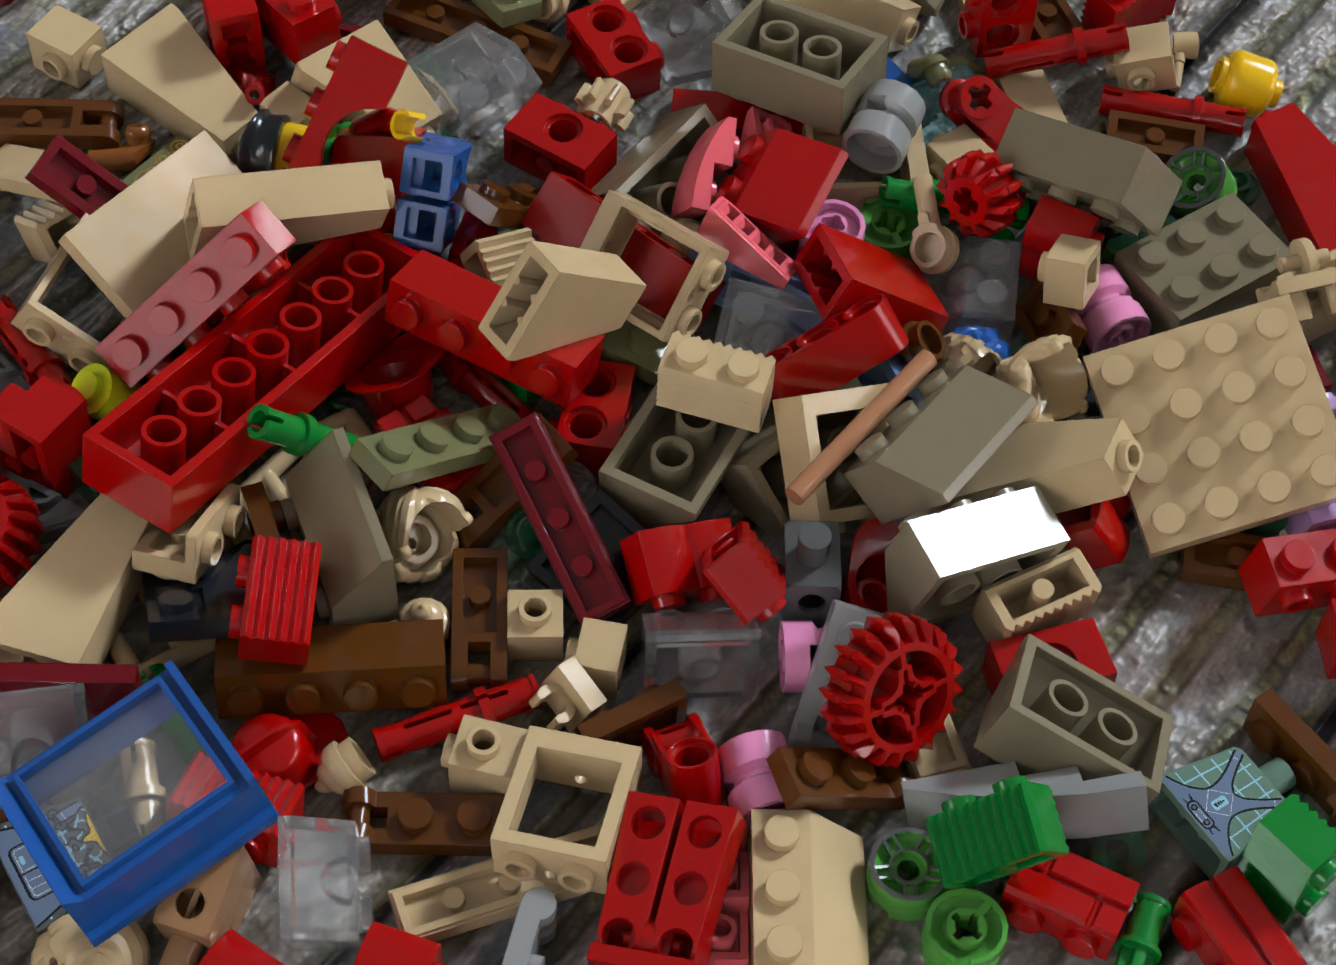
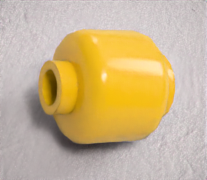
M1238 49L1231 52L1228 57L1221 56L1217 60L1209 79L1208 91L1213 93L1216 104L1246 107L1245 117L1255 118L1262 114L1267 107L1274 108L1277 105L1283 92L1284 82L1278 80V67L1273 60Z

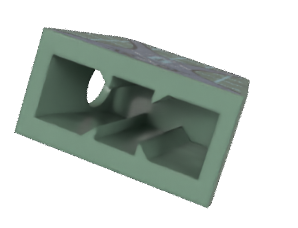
M1232 747L1163 774L1160 793L1149 804V807L1211 880L1215 875L1235 866L1239 862L1241 854L1245 851L1244 848L1247 846V842L1255 830L1254 827L1285 800L1282 794L1295 787L1296 778L1291 767L1279 757H1275L1258 768L1242 749Z

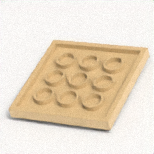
M1289 293L1083 356V366L1101 418L1122 417L1144 453L1142 465L1137 471L1127 494L1150 559L1336 503V419Z

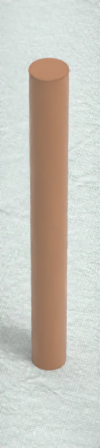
M922 349L785 489L787 498L794 504L801 505L937 365L935 356L928 350Z

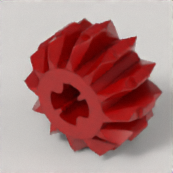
M981 149L969 151L962 155L961 158L959 157L951 161L943 169L944 177L936 185L939 191L945 195L938 206L948 209L950 217L947 224L959 222L963 236L976 234L980 239L990 237L1012 225L1014 220L1018 218L1016 211L1025 203L1016 192L1023 182L1014 180L1010 174L1014 163L1001 165L998 151L984 153Z

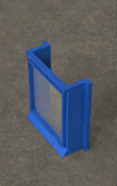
M172 660L164 664L166 670L8 776L0 778L1 809L60 904L86 934L95 948L282 819L255 776Z

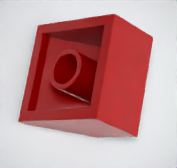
M780 128L759 135L753 134L740 147L737 158L740 161L733 174L728 176L718 187L715 199L717 200L720 196H723L730 201L776 245L805 238L849 154L841 148Z

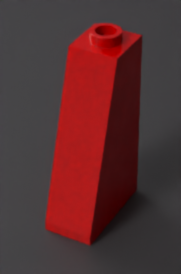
M1293 102L1277 110L1263 112L1251 125V133L1244 152L1289 243L1294 239L1308 238L1316 250L1327 248L1330 252L1336 249V147Z

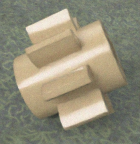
M597 77L593 85L584 82L574 98L579 104L575 112L594 122L606 125L614 132L617 129L624 133L634 117L633 113L630 112L635 103L634 99H631L627 87L613 78L602 79Z

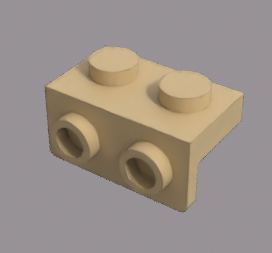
M232 483L226 485L211 504L206 503L171 535L153 525L132 549V569L151 573L165 580L175 579L195 584L210 565L215 566L218 563L224 547L232 538H237L243 529L246 511L244 506H240V485Z

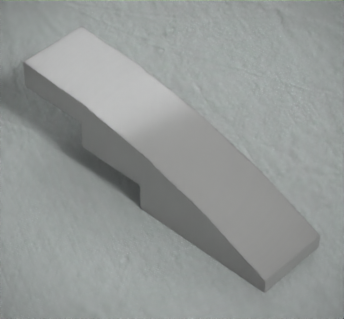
M1012 761L901 781L907 827L928 831L925 819L941 813V803L963 795H975L977 800L994 793L992 785L997 781L1020 776L1016 762ZM1078 766L1023 775L1030 782L1049 785L1053 791L1052 798L1056 802L1055 809L1059 813V821L1063 825L1062 832L1066 839L1091 838L1149 830L1147 785L1141 771L1085 781L1082 780Z

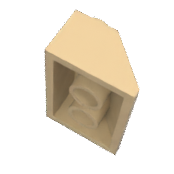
M751 809L750 832L747 839V851H749V965H869L863 837L811 810Z

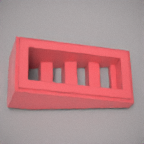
M720 196L709 207L697 233L730 251L726 259L727 261L780 290L784 289L797 274L793 266V260L723 196Z

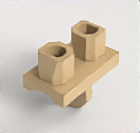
M1308 238L1292 240L1289 245L1288 256L1277 259V268L1280 273L1292 271L1294 276L1275 280L1271 283V286L1256 289L1258 303L1289 293L1300 323L1313 319L1307 294L1318 291L1324 317L1335 316L1336 267L1319 270V265L1330 262L1331 255L1327 248L1316 250Z

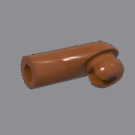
M134 123L126 127L125 137L127 141L120 147L88 150L87 156L110 173L129 172L134 170L153 152L155 140L151 138V128L147 124Z

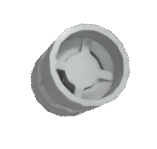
M892 79L873 81L867 87L858 105L857 113L853 116L843 136L842 147L849 154L848 158L860 168L872 173L887 174L895 172L901 167L912 138L916 135L926 111L924 100L916 90L900 81Z

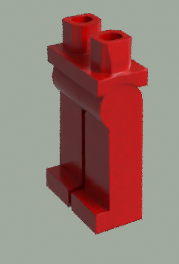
M635 791L628 792L599 920L596 942L591 941L586 958L591 965H708L714 931L738 851H744L750 832L738 808L690 800L686 801L684 807L678 798Z

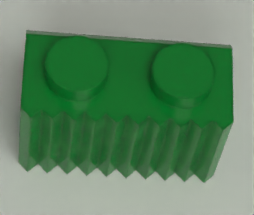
M1013 776L992 785L994 793L988 794L986 797L976 800L975 795H963L941 803L942 812L937 813L935 816L927 817L925 822L943 888L970 889L1069 854V847L1065 843L1066 836L1062 832L1063 825L1059 821V813L1055 809L1056 802L1052 798L1053 791L1049 785L1030 782L1026 776Z
M1290 794L1254 827L1255 830L1252 832L1250 840L1244 848L1245 851L1241 854L1242 856L1236 864L1270 912L1283 924L1287 923L1298 912L1305 918L1311 915L1328 897L1330 892L1325 888L1336 879V827H1327V819H1318L1317 811L1309 810V804L1300 802L1299 795Z

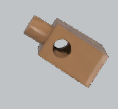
M244 845L157 905L153 923L168 941L159 965H198L202 954L205 955L224 933L231 928L238 932L262 879Z

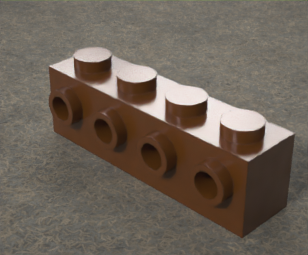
M443 619L312 626L307 666L237 659L239 640L216 638L214 682L219 719L251 718L260 714L271 713L285 716L428 708L447 704Z

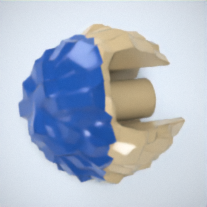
M979 325L956 327L951 333L942 336L945 344V353L942 358L938 359V363L932 371L942 369L947 373L968 365L995 378L997 375L996 365L1000 361L1012 357L1010 353L1011 348L1006 341L1001 339L998 328L981 327Z

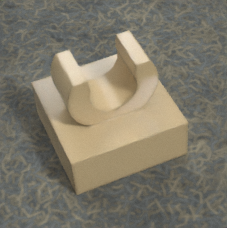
M572 656L558 665L539 685V690L530 699L529 704L532 708H535L540 703L547 702L557 715L546 726L547 729L559 731L565 726L569 733H572L577 729V725L581 724L591 713L600 709L608 700L575 656Z

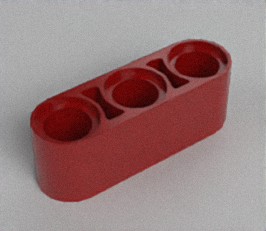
M877 293L857 301L764 355L765 358L772 355L776 360L772 399L770 402L773 412L772 400L833 391L893 357L906 347L909 338L885 294Z

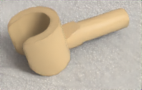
M1175 32L1173 35L1172 48L1177 88L1169 89L1172 92L1180 91L1185 60L1197 59L1199 36L1197 32Z

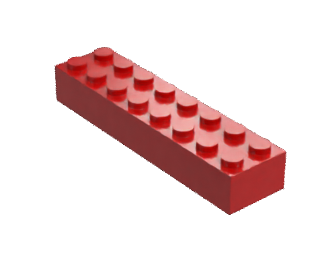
M377 229L321 241L283 274L264 287L82 435V482L171 535L273 445V443L255 440L249 437L247 433L248 427L261 430L259 426L247 423L248 414L254 406L265 404L273 409L292 415L299 412L309 414L403 331V329L384 321L389 282L418 251Z

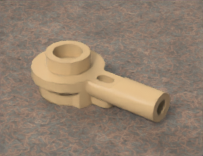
M924 174L912 179L918 209L919 226L912 231L913 239L910 244V254L922 272L930 275H941L949 271L956 263L960 253V246L957 235L950 228L941 225L932 175Z

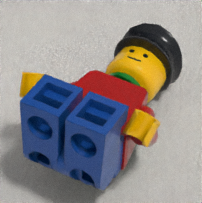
M388 107L386 110L376 109L354 118L352 122H343L341 125L336 124L326 141L324 165L380 160L383 177L390 178L393 183L395 195L394 208L389 209L382 227L377 230L409 247L442 253L453 242L459 227L462 207L452 201V198L461 182L467 183L466 167L472 144L462 139L427 132V129L414 128L417 120H426L427 116L425 113L406 109L398 110ZM268 108L262 109L249 121L241 136L236 152L238 169L242 173L288 169L289 163L282 160L288 143L294 132L303 136L308 126L292 123L288 115L272 114Z

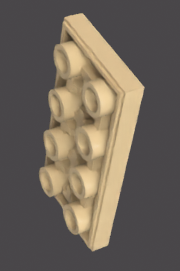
M204 130L65 233L58 243L122 315L127 318L190 260L183 214L192 178L239 174L242 172Z

